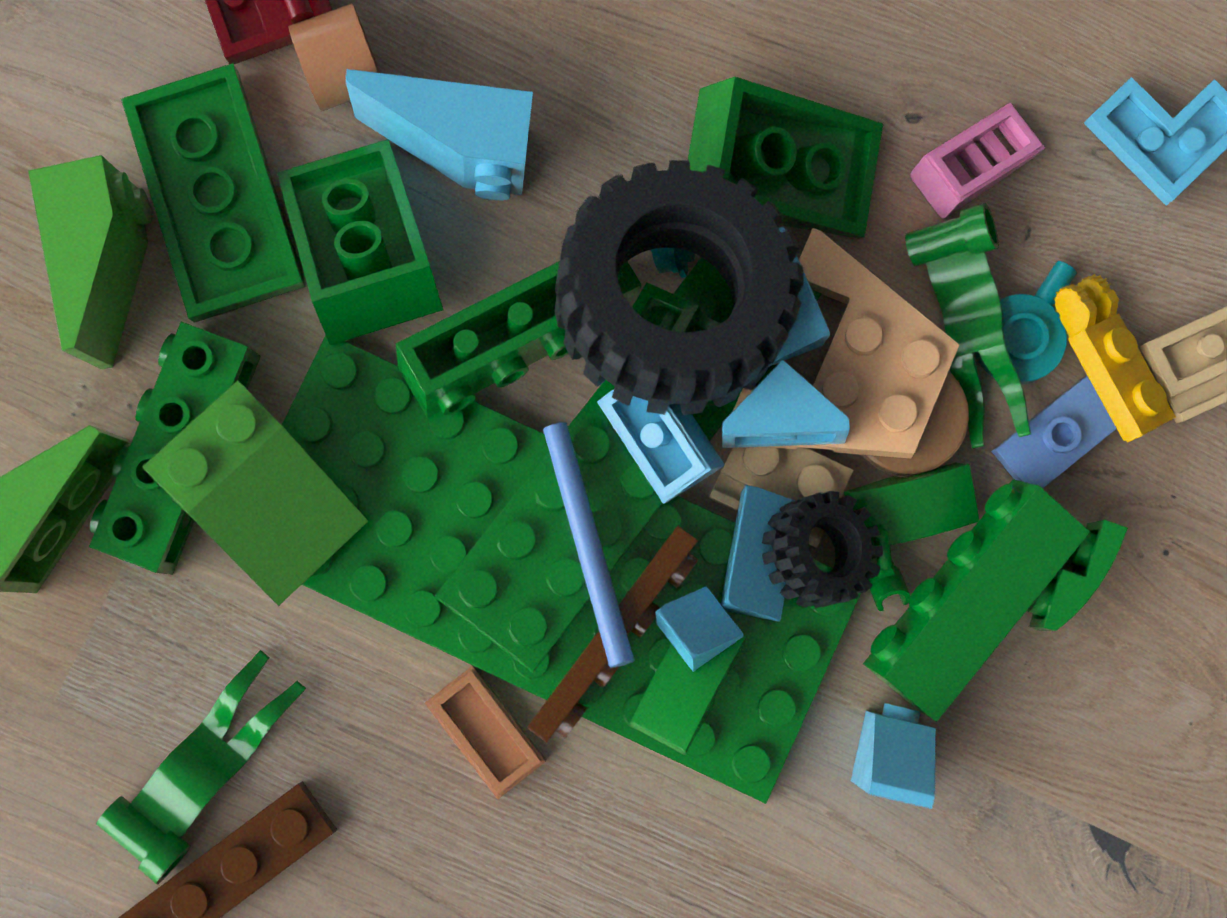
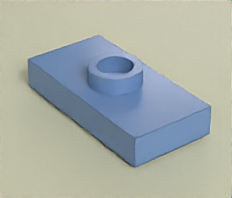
M1086 376L1029 420L1031 435L1019 438L1016 431L991 452L1013 479L1044 488L1117 428L1090 379Z

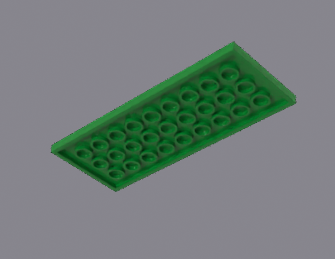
M325 335L282 426L363 514L368 522L302 585L540 698L548 700L599 631L591 599L535 672L532 673L435 598V594L547 454L549 449L545 435L474 401L454 414L444 415L440 411L427 418L397 365L345 341L330 345ZM679 496L662 504L610 572L618 605L677 526L698 540L690 550V553L699 560L677 589L667 582L653 602L662 607L671 601L707 586L717 601L721 603L735 522ZM813 559L821 571L825 573L832 571V567ZM798 597L784 598L781 621L779 622L726 611L742 633L746 635L745 646L716 694L714 706L686 755L631 727V720L671 645V642L656 624V618L641 638L631 631L628 633L627 637L634 661L619 666L603 688L594 681L590 684L578 700L588 708L582 717L766 804L859 597L851 601L814 608V605L808 607L797 605Z

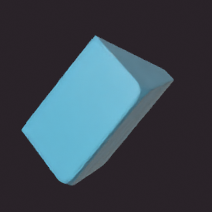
M707 586L671 601L655 611L656 624L693 672L743 637L742 631Z

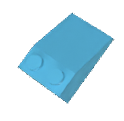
M347 69L345 81L354 116L357 120L463 188L475 189V195L480 198L502 201L510 199V194L522 195L533 92Z

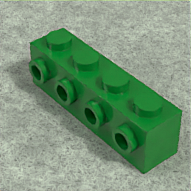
M559 261L396 343L398 368L427 418L440 411L444 415H451L464 409L475 400V393L494 383L497 387L501 388L516 382L529 371V365L546 356H549L550 360H557L569 354L563 344L566 329L557 326L555 314L557 298L555 287ZM627 261L619 271L618 283L624 297L632 307L639 296L642 284Z
M182 321L176 334L171 333L168 335L159 353L158 364L162 369L153 389L149 388L144 392L137 406L135 418L139 425L131 444H125L121 448L114 462L113 476L117 479L108 500L104 499L98 504L91 518L90 532L94 535L89 545L90 548L155 573L173 575L194 520L142 467L234 383L239 381L248 390L261 358L259 354L248 346Z
M1012 479L1009 484L1001 486L990 496L985 505L986 513L971 531L964 532L951 544L947 552V561L933 578L924 580L916 587L909 598L908 609L895 625L886 627L876 636L870 648L871 654L863 663L864 666L910 705L935 722L940 719L1090 533L1086 527L1039 485Z

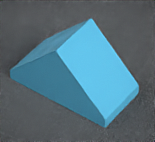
M782 360L722 423V448L845 444L850 431L849 418Z

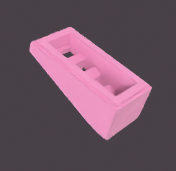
M1010 102L924 155L910 175L913 182L937 214L944 219L1036 157L1045 147ZM996 128L1000 130L1016 153L1013 155L1009 154L993 133ZM976 142H979L981 144V146L984 148V150L987 152L990 158L994 161V163L996 164L994 167L990 164V162L987 160V158L975 144ZM957 155H960L965 164L976 177L975 179H972L970 177V175L967 173V171L964 169L961 163L957 160Z

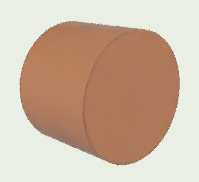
M353 3L288 26L301 67L321 112L350 102L345 81L347 69L380 73Z

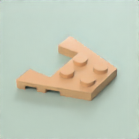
M812 228L799 258L812 290L847 304V308L813 387L849 418L850 431L845 444L774 446V448L797 449V447L829 449L834 450L835 453L911 459L917 449L959 344L822 231ZM742 389L733 411L745 400L752 390Z

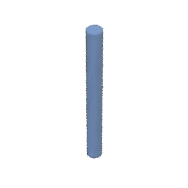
M555 423L543 429L608 663L610 668L619 667L633 662V654L567 423Z

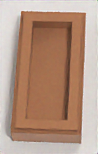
M471 666L425 702V705L497 799L501 798L546 762L545 757L475 666Z

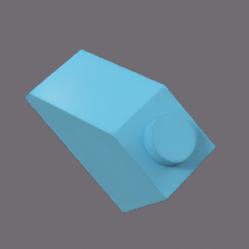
M884 703L882 714L866 711L851 782L868 794L932 809L935 798L936 728L918 723L921 712Z

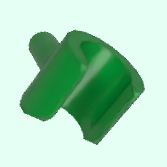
M879 529L880 535L874 537L875 546H883V556L878 557L876 565L881 566L877 577L869 578L868 580L873 584L870 591L877 609L884 611L882 603L887 597L899 594L904 606L909 603L910 593L900 569L894 566L892 561L889 532L885 529Z

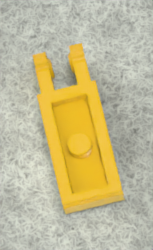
M1094 274L1081 279L1082 281L1077 283L1078 285L1076 286L1071 284L1060 288V291L1056 292L1057 296L1053 298L1055 300L1054 306H1056V312L1060 313L1059 318L1070 337L1068 338L1069 343L1123 441L1126 440L1128 443L1176 418L1167 401L1164 389L1155 380L1139 351L1136 338L1127 329L1120 314H1117L1119 298L1116 292L1110 288L1111 284L1106 281L1107 278L1103 279L1101 275L1096 276Z

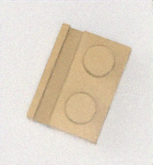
M1227 306L1139 346L1155 380L1166 393L1176 416L1174 418L1176 424L1227 402Z
M774 446L732 448L708 499L737 512L740 494L745 485L759 487L795 501L819 492L822 494L828 491L839 492V498H841L854 470L804 447H797V449L774 448ZM814 527L811 530L809 547L818 548L824 533L823 529Z

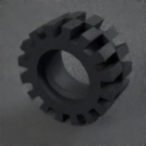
M828 491L822 494L819 492L787 503L779 508L781 513L772 515L767 524L775 530L765 532L762 543L772 545L773 551L762 554L764 565L775 563L777 570L769 574L768 577L772 584L786 583L780 591V594L786 599L798 597L797 605L803 607L814 605V608L851 601L858 598V594L867 592L873 584L868 579L877 577L881 566L872 563L871 560L883 556V546H872L871 537L879 536V529L877 525L866 527L864 521L871 516L865 507L853 511L857 502L856 499L849 495L839 498V492ZM814 527L823 529L830 537L834 546L835 563L832 571L829 573L821 571L814 563L810 554L809 536Z

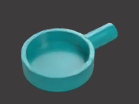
M1056 261L1034 296L1016 294L1001 299L1005 342L1022 385L1035 382L1048 375L1057 367L1065 353L1067 344L1066 329L1059 318V313L1056 312L1055 300L1053 299L1057 296L1056 292L1060 291V288L1070 285L1077 274L1076 270L1065 262ZM976 352L975 355L981 367L993 377L984 364L979 352Z

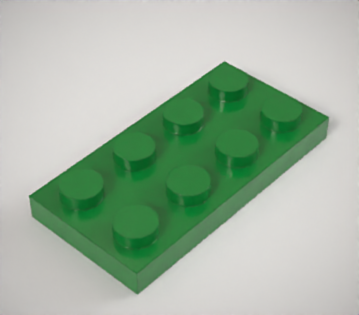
M231 63L121 98L188 319L195 323L306 287L244 87L235 65Z

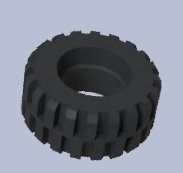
M670 160L668 169L657 171L656 165L652 162L633 168L630 181H626L623 175H615L601 185L599 198L588 196L577 210L575 225L568 226L562 244L555 293H557L555 304L557 326L566 329L563 344L570 357L574 360L583 357L586 361L583 374L596 387L600 386L605 380L615 386L612 398L629 406L634 396L648 401L646 412L665 415L669 404H680L682 414L689 415L702 413L707 401L713 400V403L718 407L736 400L742 388L751 389L764 376L769 365L776 359L797 320L802 303L797 296L804 285L803 266L798 262H793L799 251L794 234L790 230L780 232L778 227L783 215L771 201L761 205L755 199L758 190L755 186L743 178L740 179L737 185L724 179V169L707 164L705 172L690 170V161ZM676 248L692 252L711 263L725 279L733 299L732 313L722 324L704 331L689 333L663 329L644 319L627 302L618 283L621 267L634 256L652 249Z

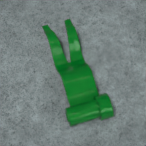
M982 203L961 210L960 217L906 233L905 243L912 264L915 267L927 265L931 284L943 315L944 332L959 344L950 366V372L959 382L966 396L969 410V436L972 448L985 446V404L983 388L975 364L974 353L979 352L984 364L1000 386L1019 438L1031 435L1025 394L1006 346L1001 298L986 252L998 249L999 247L996 225L988 205Z
M261 650L225 687L203 722L165 758L134 800L130 803L123 796H120L104 811L96 823L98 827L141 862L138 869L156 885L171 873L189 851L191 845L183 840L182 836L191 827L201 811L217 792L247 763L276 721L306 690V687L296 681L253 716L227 743L224 738L242 698L270 658Z

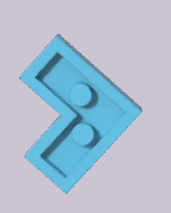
M1131 77L1084 124L1167 205L1227 149V91L1214 79L1172 118Z

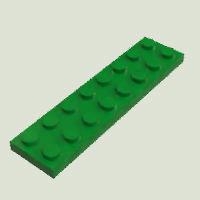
M702 257L673 293L699 305L703 316L721 324L729 318L734 306L732 295L725 279L711 263ZM812 290L816 301H818L822 294ZM605 380L573 419L568 429L610 573L663 503L597 403V401L615 388L614 385ZM740 393L736 400L721 407L716 406L713 400L707 401L702 413L692 414L709 441L713 439L722 427V423L733 412ZM549 451L435 594V598L532 673L535 672L590 600Z

